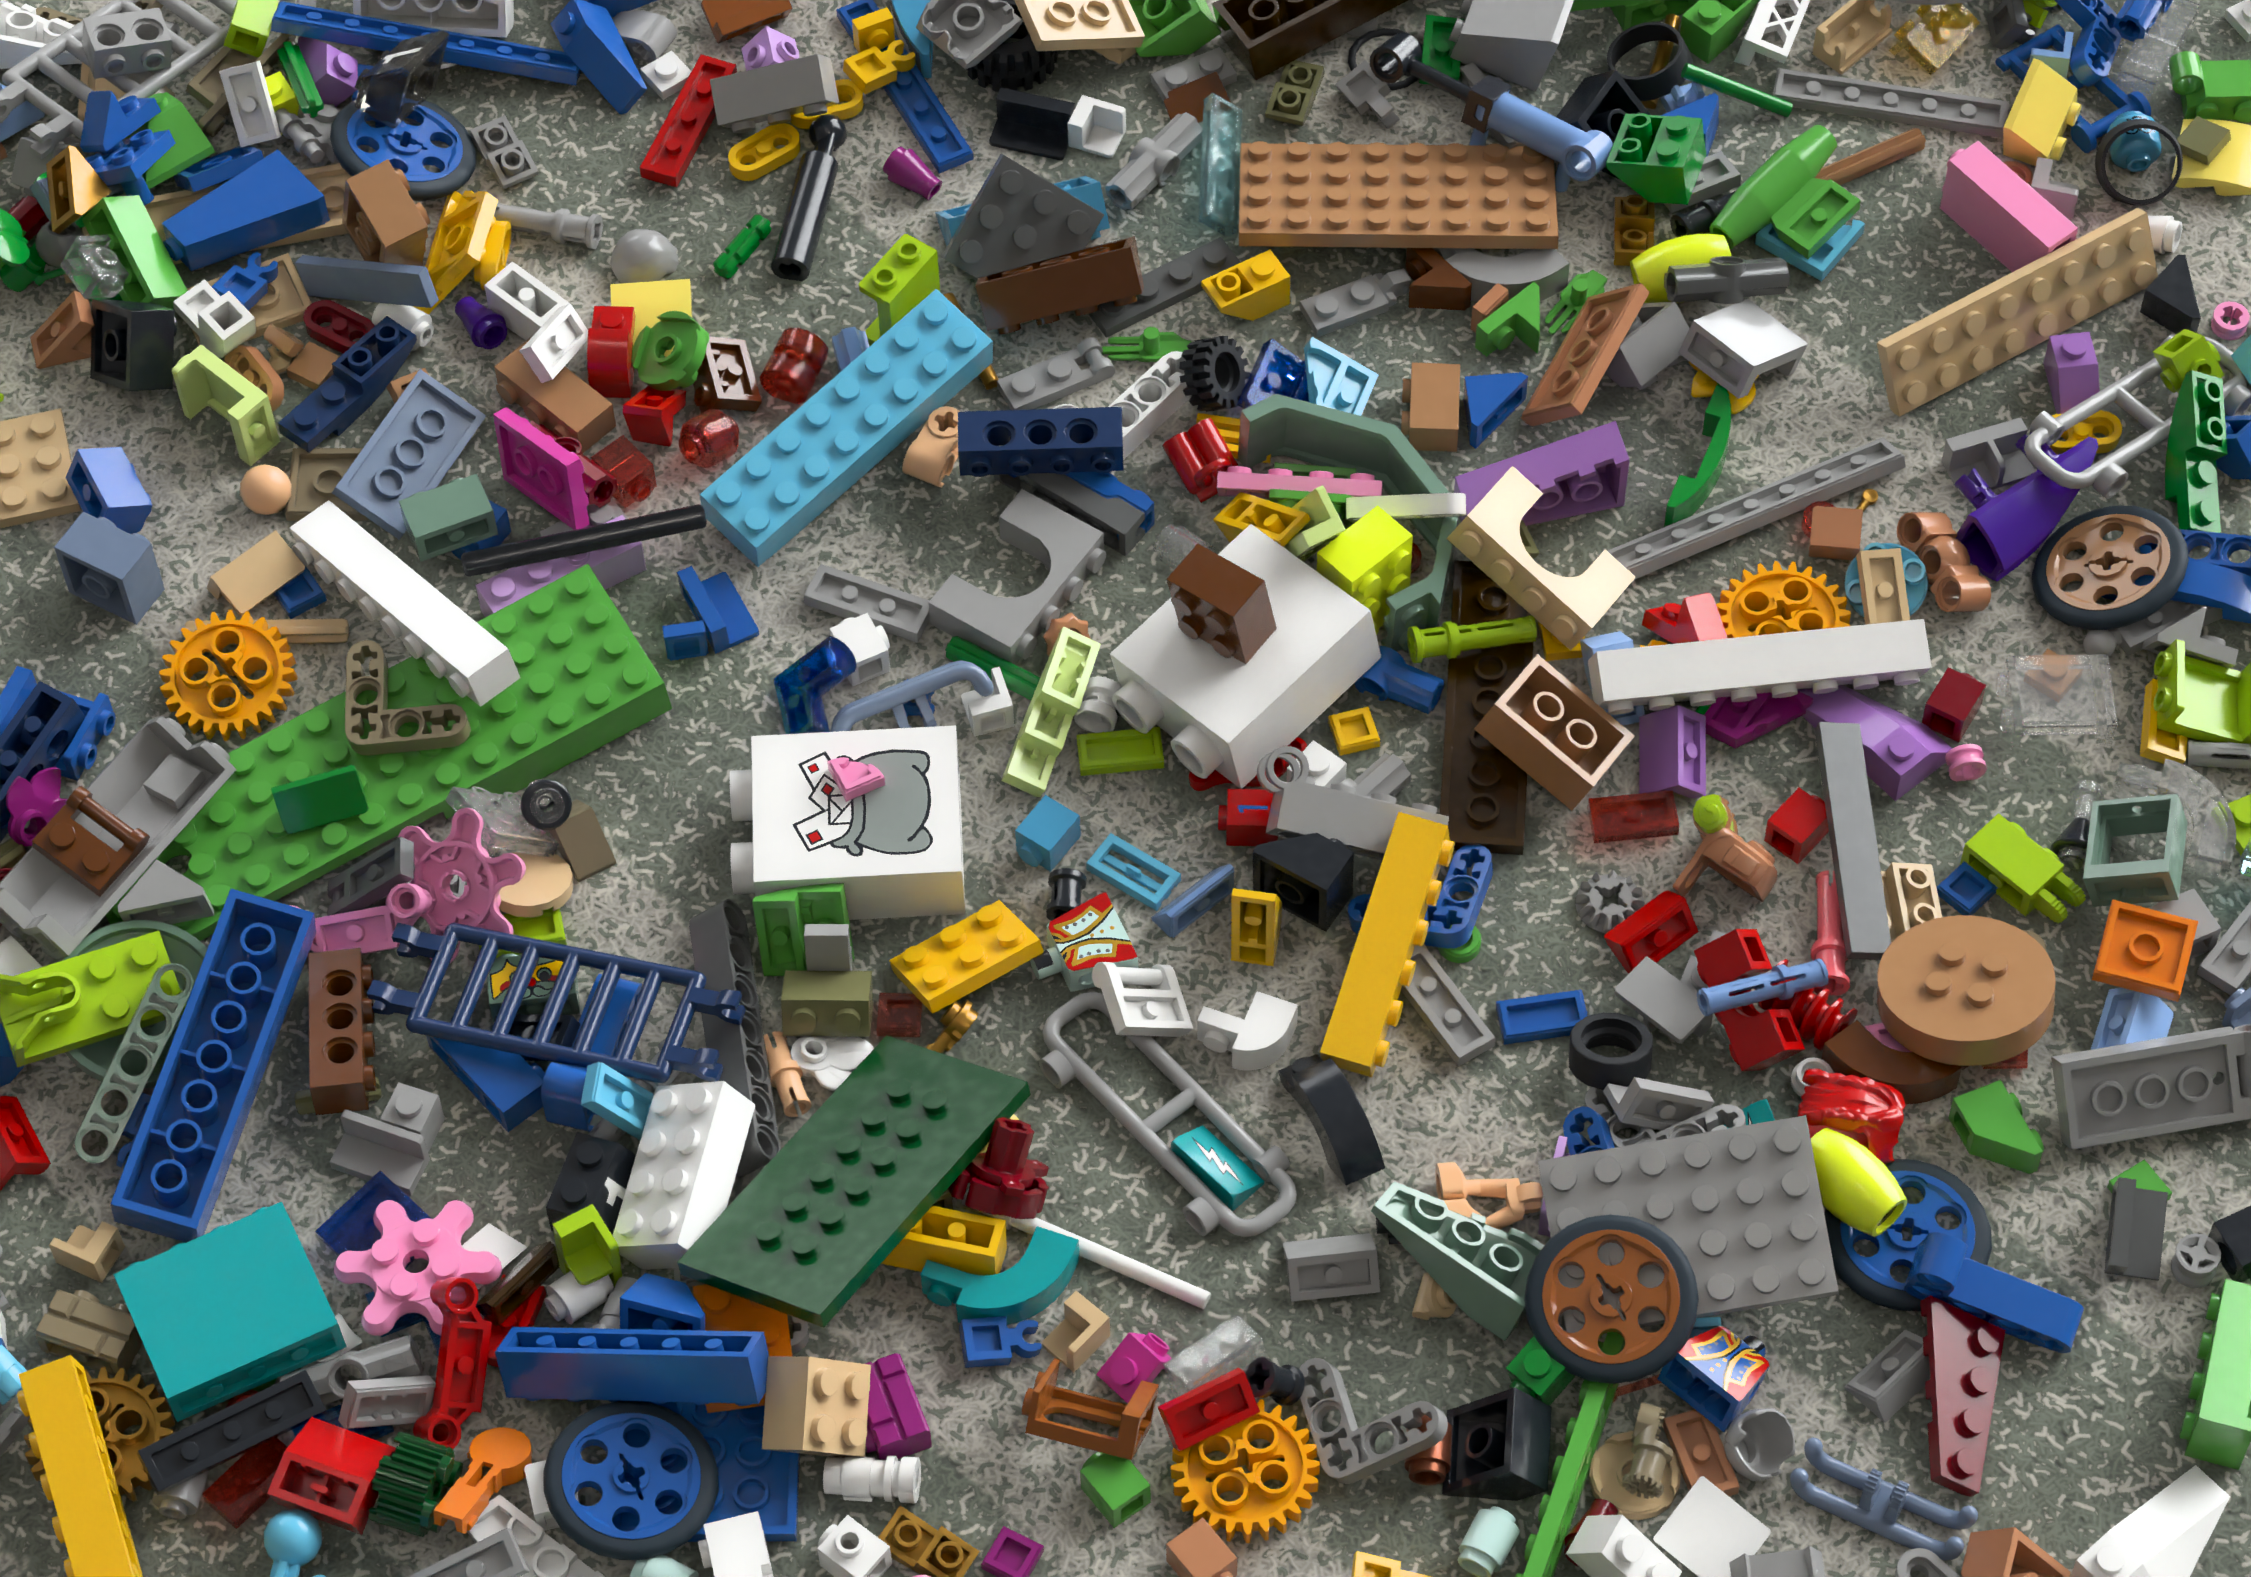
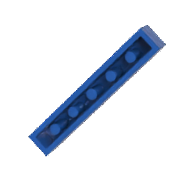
M512 1327L495 1351L506 1398H525L529 1401L567 1399L571 1402L608 1400L612 1403L617 1401H650L654 1404L692 1402L696 1405L735 1403L738 1406L759 1404L766 1393L769 1353L764 1332Z

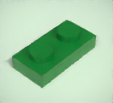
M1426 14L1421 62L1459 81L1461 61L1450 58L1455 42L1449 40L1457 18ZM1419 79V83H1420V84H1428V85H1431V84H1429V83H1427V82H1425V81Z

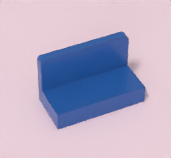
M692 566L677 572L681 594L697 621L704 620L706 638L715 654L759 635L756 623L726 572H721L703 581H700Z

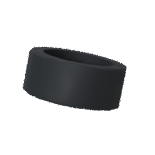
M1606 1012L1589 1015L1577 1022L1570 1032L1569 1068L1574 1076L1587 1086L1604 1090L1608 1083L1629 1087L1634 1077L1646 1079L1651 1071L1653 1036L1645 1024L1631 1016ZM1602 1045L1617 1046L1627 1049L1632 1054L1623 1057H1605L1595 1054L1589 1049Z

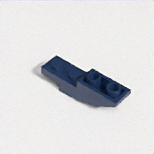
M386 316L332 363L333 375L278 422L279 433L308 453L331 433L340 436L382 394L407 359L417 341V336Z

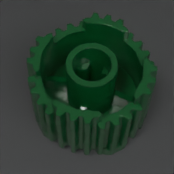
M398 1432L394 1442L399 1443V1447H396L392 1457L384 1455L379 1461L378 1469H376V1475L372 1481V1489L379 1492L377 1508L370 1507L368 1519L420 1537L427 1535L428 1531L439 1533L442 1526L434 1524L433 1510L447 1494L449 1488L461 1477L463 1463L454 1460L455 1454L452 1448Z

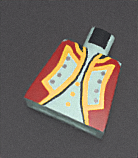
M1106 892L1095 896L1050 921L1046 926L1049 949L1043 950L1044 953L1030 960L1038 980L1061 972L1070 992L1096 987L1092 980V970L1098 962H1111L1116 967L1138 968V956Z

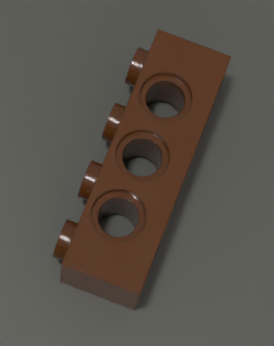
M361 948L308 953L309 1088L316 1115L343 1113L345 1109L349 1111L369 1110V1092L376 1091L374 1065H368V1058L375 1057L376 1055L373 1031H367V1024L375 1023V1013L372 1009L374 1005L373 999L367 998V991L374 980L372 965H364Z

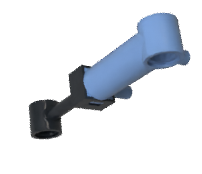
M1395 34L1376 48L1370 56L1369 64L1371 70L1382 82L1395 83L1403 76L1409 77L1413 75L1465 101L1466 105L1461 122L1474 128L1470 145L1485 146L1489 129L1492 128L1559 162L1555 174L1557 192L1567 191L1571 177L1578 181H1588L1606 167V161L1613 142L1605 133L1598 130L1584 132L1511 95L1512 86L1491 75H1487L1472 88L1422 63L1421 46L1410 34Z

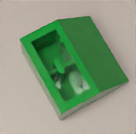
M1626 113L1606 161L1607 169L1648 202L1688 205L1706 157L1702 118Z

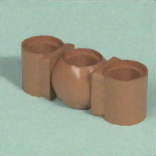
M1941 512L1905 513L1897 525L1898 540L1902 546L1914 552L1924 563L1928 583L1932 585L1930 590L1935 594L1938 606L1945 612L1983 611L1991 599L1990 584L1984 576L1979 575V569L1976 565H1970L1968 550L1958 539H1955L1957 533L1952 529L1949 517Z

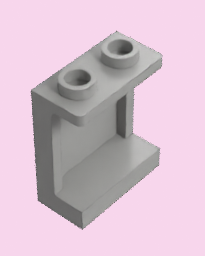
M1745 299L1743 302L1735 303L1693 320L1678 353L1739 399L1748 395L1757 375L1774 368L1786 376L1793 374L1808 343L1751 300Z

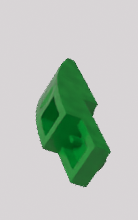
M2191 370L2185 374L2170 425L2165 463V500L2177 503L2179 529L2221 533L2216 460L2228 454L2223 379Z

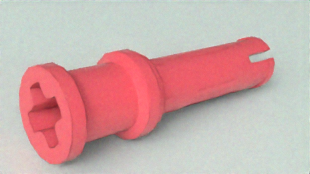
M1826 870L1816 876L1817 940L1811 947V958L1813 960L1819 958L1823 960L1828 971L1829 980L1827 985L1815 987L1813 991L1818 994L1824 988H1828L1830 990L1829 995L1839 996L1849 990L1850 978L1845 974V962L1848 959H1846L1835 873L1833 871V883L1830 886L1829 870Z

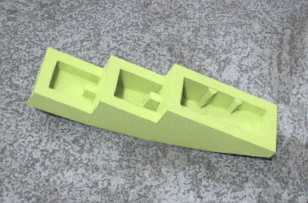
M1064 626L1060 630L1027 709L1001 781L1035 797H1041L1045 792L1056 757L1063 749L1073 716L1080 709L1101 645L1100 643Z

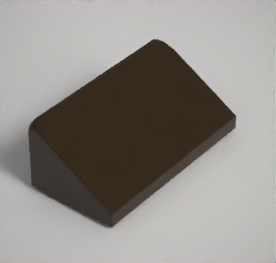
M549 1241L534 1247L477 1302L476 1308L479 1313L496 1327L500 1326L559 1268L555 1245Z

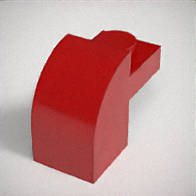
M594 306L592 328L588 329L589 386L604 398H631L634 367L631 359L636 317L634 307Z

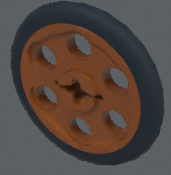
M1613 1214L1585 1218L1566 1226L1550 1238L1535 1257L1527 1276L1524 1297L1528 1324L1537 1342L1549 1356L1565 1366V1371L1588 1381L1608 1384L1636 1381L1656 1373L1676 1357L1677 1352L1683 1348L1689 1339L1696 1322L1699 1300L1695 1274L1687 1256L1676 1242L1655 1225L1634 1217ZM1606 1243L1620 1245L1624 1250V1258L1617 1265H1605L1598 1258V1251L1601 1246ZM1568 1265L1578 1266L1585 1274L1584 1281L1575 1288L1565 1287L1558 1279L1560 1271ZM1646 1265L1660 1267L1664 1273L1662 1283L1654 1288L1643 1286L1638 1280L1640 1269ZM1597 1277L1602 1279L1605 1287L1610 1289L1613 1294L1622 1292L1623 1295L1619 1297L1620 1312L1626 1320L1623 1321L1617 1309H1613L1610 1304L1603 1306L1600 1304L1604 1297L1602 1285ZM1570 1309L1581 1312L1585 1318L1583 1328L1574 1333L1562 1330L1558 1323L1561 1314ZM1648 1309L1659 1311L1665 1319L1663 1327L1659 1331L1652 1333L1641 1329L1638 1319L1642 1312ZM1607 1332H1617L1622 1335L1625 1340L1623 1350L1616 1355L1603 1353L1598 1346L1601 1336Z

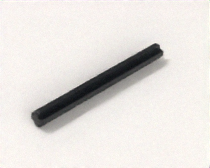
M697 504L465 552L461 555L463 571L466 576L471 577L702 529L707 524L703 506Z

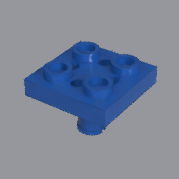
M146 129L134 134L131 138L123 139L107 152H97L95 155L85 158V160L107 186L120 183L126 196L139 195L145 206L153 201L154 196L150 192L142 174L176 143L169 130L153 133L151 129Z

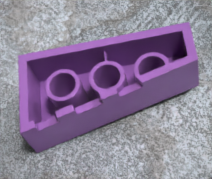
M1616 421L1456 476L1454 493L1466 494V515L1459 516L1461 522L1512 466L1543 493L1522 517L1526 526L1624 506L1630 459Z

